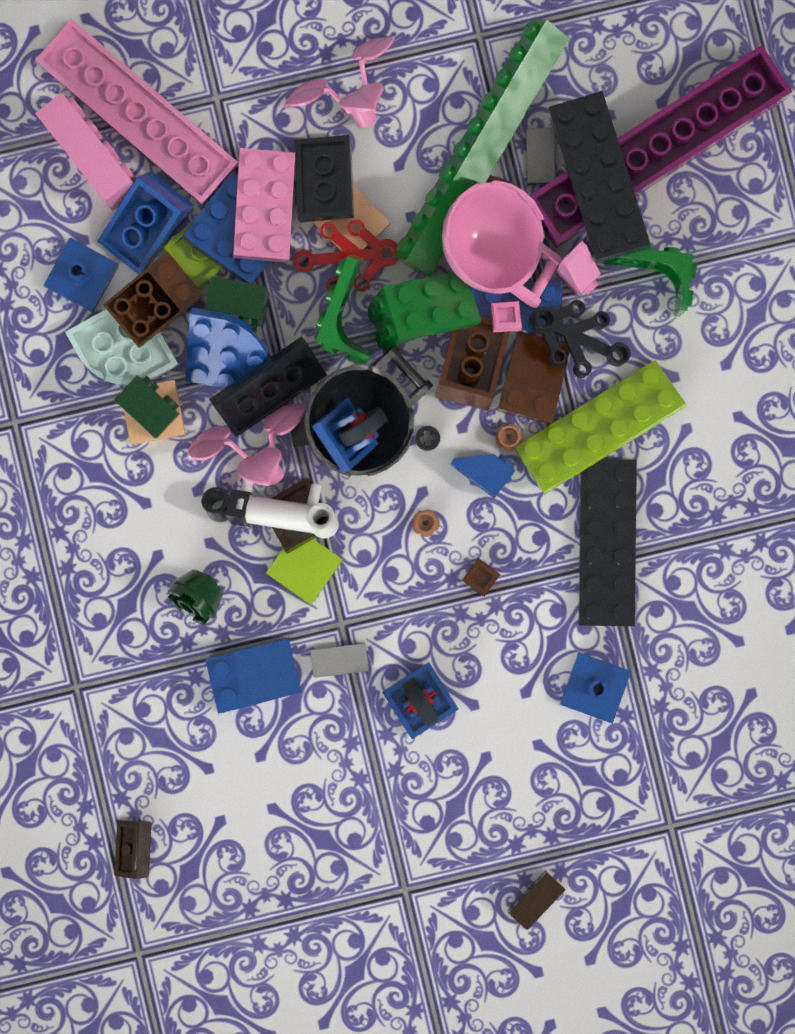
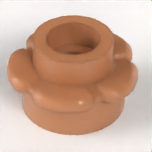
M515 424L502 425L496 431V444L500 448H505L506 451L515 450L514 447L522 443L523 435ZM511 435L512 438L508 440L506 436Z
M432 510L418 511L414 515L412 527L417 534L420 533L423 537H429L434 534V531L438 530L440 523ZM423 521H428V525L424 526Z

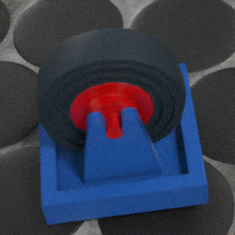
M346 398L334 406L312 427L342 473L351 470L378 445L375 438L379 435L376 430L387 421V417L380 407L363 413L361 408L355 409L349 398Z
M429 662L382 691L411 739L459 710Z

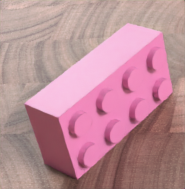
M61 92L35 114L113 211L121 204L136 178L124 162L120 165L117 163L120 158L108 141L105 140L101 143L100 140L103 139V136L89 118L86 121L83 120L86 115L74 98L71 96L67 100Z

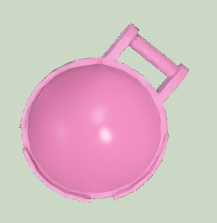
M492 181L490 183L473 185L457 197L445 217L442 245L446 260L453 272L462 281L479 291L493 294L511 292L528 306L538 308L541 302L540 296L563 258L543 244L545 235L541 220L545 218L535 201L525 191L513 184ZM541 258L546 262V265L530 291L523 284L535 272Z

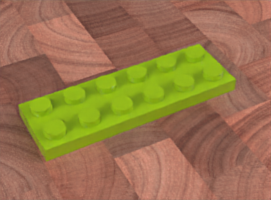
M654 360L514 448L545 495L686 407V403L657 361Z

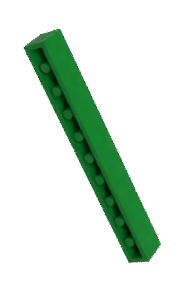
M532 18L526 24L521 39L509 53L507 63L497 73L493 87L483 97L479 111L469 121L465 135L455 145L451 159L441 169L439 179L434 188L427 193L425 203L420 212L413 217L411 227L406 236L399 241L394 257L415 272L431 277L444 255L442 231L450 206L457 197L473 185L486 183L570 38L547 19Z

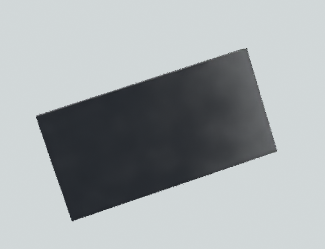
M301 336L209 400L235 437H238L326 377L327 374L305 339Z

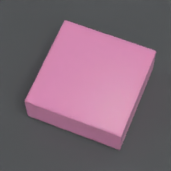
M519 301L491 303L493 332L521 331L522 323Z

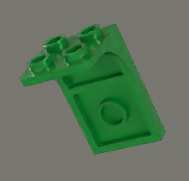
M651 245L650 248L598 263L658 271L665 275L674 286L676 294L674 316L680 317L688 310V307L692 306L693 290H689L691 280L695 279L697 263L692 262L693 254L680 253L681 249L675 247H664V251L654 250Z
M351 254L343 258V260L341 259L335 275L339 276L337 285L334 284L328 291L325 301L330 304L327 311L321 312L318 318L316 328L320 329L316 342L321 343L320 348L334 354L337 351H342L348 354L347 359L362 364L363 361H370L375 352L350 340L342 325V314L363 259Z
M454 272L383 286L368 307L369 319L372 323L374 322L377 331L376 343L380 349L382 348L383 353L395 344L399 347L417 338L476 326L481 322L471 286L462 281Z

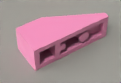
M581 241L561 261L555 274L579 297L583 292L588 296L599 285L596 280L601 273L586 244Z

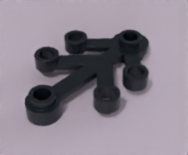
M573 300L568 306L554 311L547 307H538L531 312L529 324L533 331L543 335L550 351L548 361L552 366L559 367L567 360V354L560 348L555 333L564 337L575 363L573 373L578 378H585L592 371V366L586 360L580 345L605 356L607 361L615 367L624 365L630 359L631 352L626 344L617 342L610 346L584 334V332L589 330H602L608 326L610 317L606 312H597L593 317L570 326L559 322L569 316L571 318H579L585 312V304L581 300ZM573 305L578 306L579 313L573 311ZM597 317H601L604 320L603 325L598 323ZM538 318H543L546 325L540 324ZM613 352H616L619 355V360H616L613 357ZM554 353L561 356V361L555 360ZM579 365H583L586 368V373H582L579 370Z

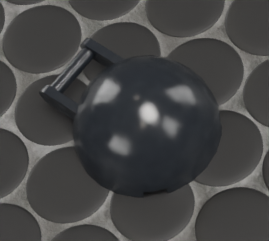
M396 344L389 347L372 365H350L332 372L318 384L311 394L304 418L306 435L312 450L320 461L336 472L346 476H373L391 468L400 461L409 449L416 431L414 430V411L412 406L432 388L433 384L429 379L424 380L399 353L400 349ZM390 360L416 387L409 396L395 378L382 370ZM346 398H349L355 409L361 408L363 413L380 407L386 415L387 421L376 430L379 435L375 438L378 445L351 470L342 473L312 426Z

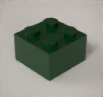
M211 276L205 310L235 316L252 326L251 330H256L257 326L264 327L270 293L265 286Z
M136 375L114 401L157 439L180 415L177 411L180 406L167 394L164 398L156 392L159 386L148 376L145 375L141 378Z

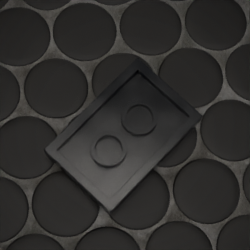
M350 135L295 140L298 221L301 223L354 218Z

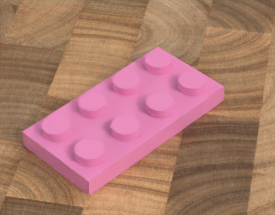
M249 148L239 149L233 258L289 262L295 153Z

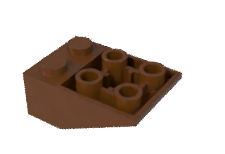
M166 252L105 302L103 306L137 347L140 348L204 298V295L170 253Z

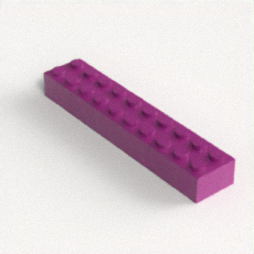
M762 45L618 138L635 196L640 195L789 97L792 89ZM568 171L529 195L545 218L541 220L542 226L555 248H558L585 230Z

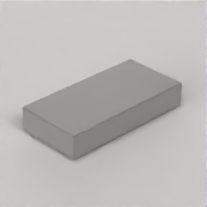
M526 128L527 185H545L555 179L554 128Z
M366 643L310 650L314 678L369 671Z

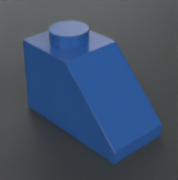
M494 454L455 458L450 464L492 498L496 497L515 472L511 468L514 463L502 454L498 457Z

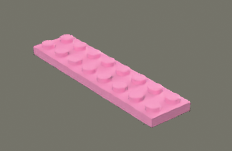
M70 19L35 59L42 68L202 206L238 166V162L73 19Z

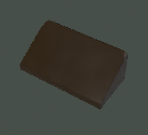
M117 820L114 876L132 879L147 878L149 876L151 822Z
M545 870L513 903L507 912L528 930L566 889Z

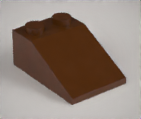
M480 316L481 322L479 325L452 330L435 397L489 411L494 398L509 332H493L492 319Z
M518 331L497 411L551 425L556 412L570 353L567 344L558 341L560 348L567 354V360L561 366L555 367L548 361L550 351L544 337ZM554 353L555 360L561 361V356Z

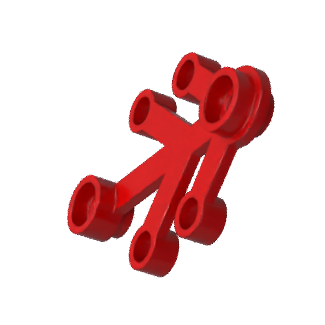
M354 219L348 224L349 233L352 236H360L372 247L371 249H359L337 230L335 224L326 222L320 228L322 237L331 239L344 251L313 254L309 250L302 249L295 253L293 265L300 272H308L315 265L339 263L341 259L343 260V258L351 254L362 257V261L373 260L363 275H358L354 281V288L359 292H365L370 287V281L383 266L389 267L398 261L394 257L398 244L391 239L379 240L364 227L361 220ZM355 222L362 226L359 233H354L351 230V225ZM327 225L334 228V233L331 236H327L323 232V228ZM390 248L392 255L389 258H384L381 255L382 249ZM301 256L308 257L309 264L307 266L299 264L298 260ZM336 275L335 277L330 278V279L327 281V283H326V289H327V291H329V289H330V288H329L330 282H332V281H337V282H338L339 276ZM358 279H366L367 286L359 288L356 284Z

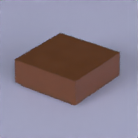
M478 558L462 581L485 597L501 574Z

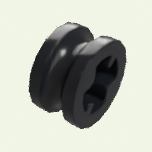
M424 426L417 431L416 444L421 450L432 451L439 445L440 434L435 427ZM424 431H431L430 435L435 434L436 439L432 440L431 446H425V442L422 444L420 438L424 436Z

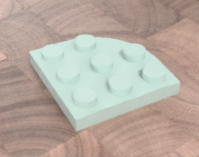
M107 309L65 332L82 363L96 376L113 384L127 386L136 375L141 378L146 375L153 380L179 366L161 332L138 348Z

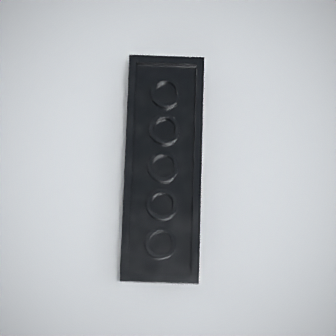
M603 91L550 106L549 113L595 262H603L650 248L651 243Z
M601 459L580 472L578 626L635 627L637 460Z

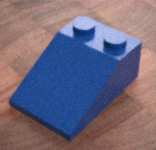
M149 171L136 178L97 242L140 275L163 249L162 246L175 234L194 204L154 172Z
M289 638L205 659L218 714L302 692Z

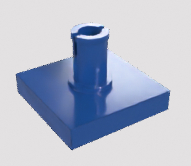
M69 238L43 286L94 313L120 265L80 242Z
M578 652L560 705L613 724L631 671Z

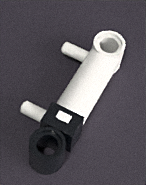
M244 479L241 490L231 489L230 497L224 489L212 487L201 498L204 510L215 522L229 520L232 525L250 527V524L314 533L320 538L333 536L339 526L333 509L328 504L318 503L322 486L317 483L311 484L307 504L252 496L253 483ZM217 501H224L220 508H212ZM329 517L325 524H316L319 518Z

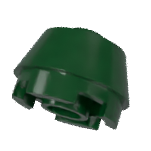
M192 569L171 582L172 587L168 591L170 593L168 599L179 611L184 609L189 614L195 615L192 620L202 625H205L210 618H215L223 592L213 577Z

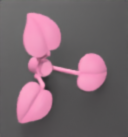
M395 36L371 39L354 50L352 58L353 60H359L363 84L357 91L341 99L330 86H326L328 84L327 79H314L300 85L290 94L284 104L285 110L287 107L310 104L321 97L323 93H329L339 103V106L345 110L346 114H352L358 128H364L373 124L377 120L376 106L384 87L379 82L367 83L365 63L367 60L376 59L386 52L396 39Z
M307 404L284 405L268 415L263 423V427L266 431H270L268 434L270 447L262 449L260 452L255 453L254 456H248L232 440L227 439L231 432L229 428L223 426L212 427L201 433L192 442L187 454L195 460H207L220 453L224 445H229L244 458L237 467V473L242 479L260 485H274L284 477V472L279 465L282 454L275 446L274 437L276 434L285 435L294 429L303 418Z

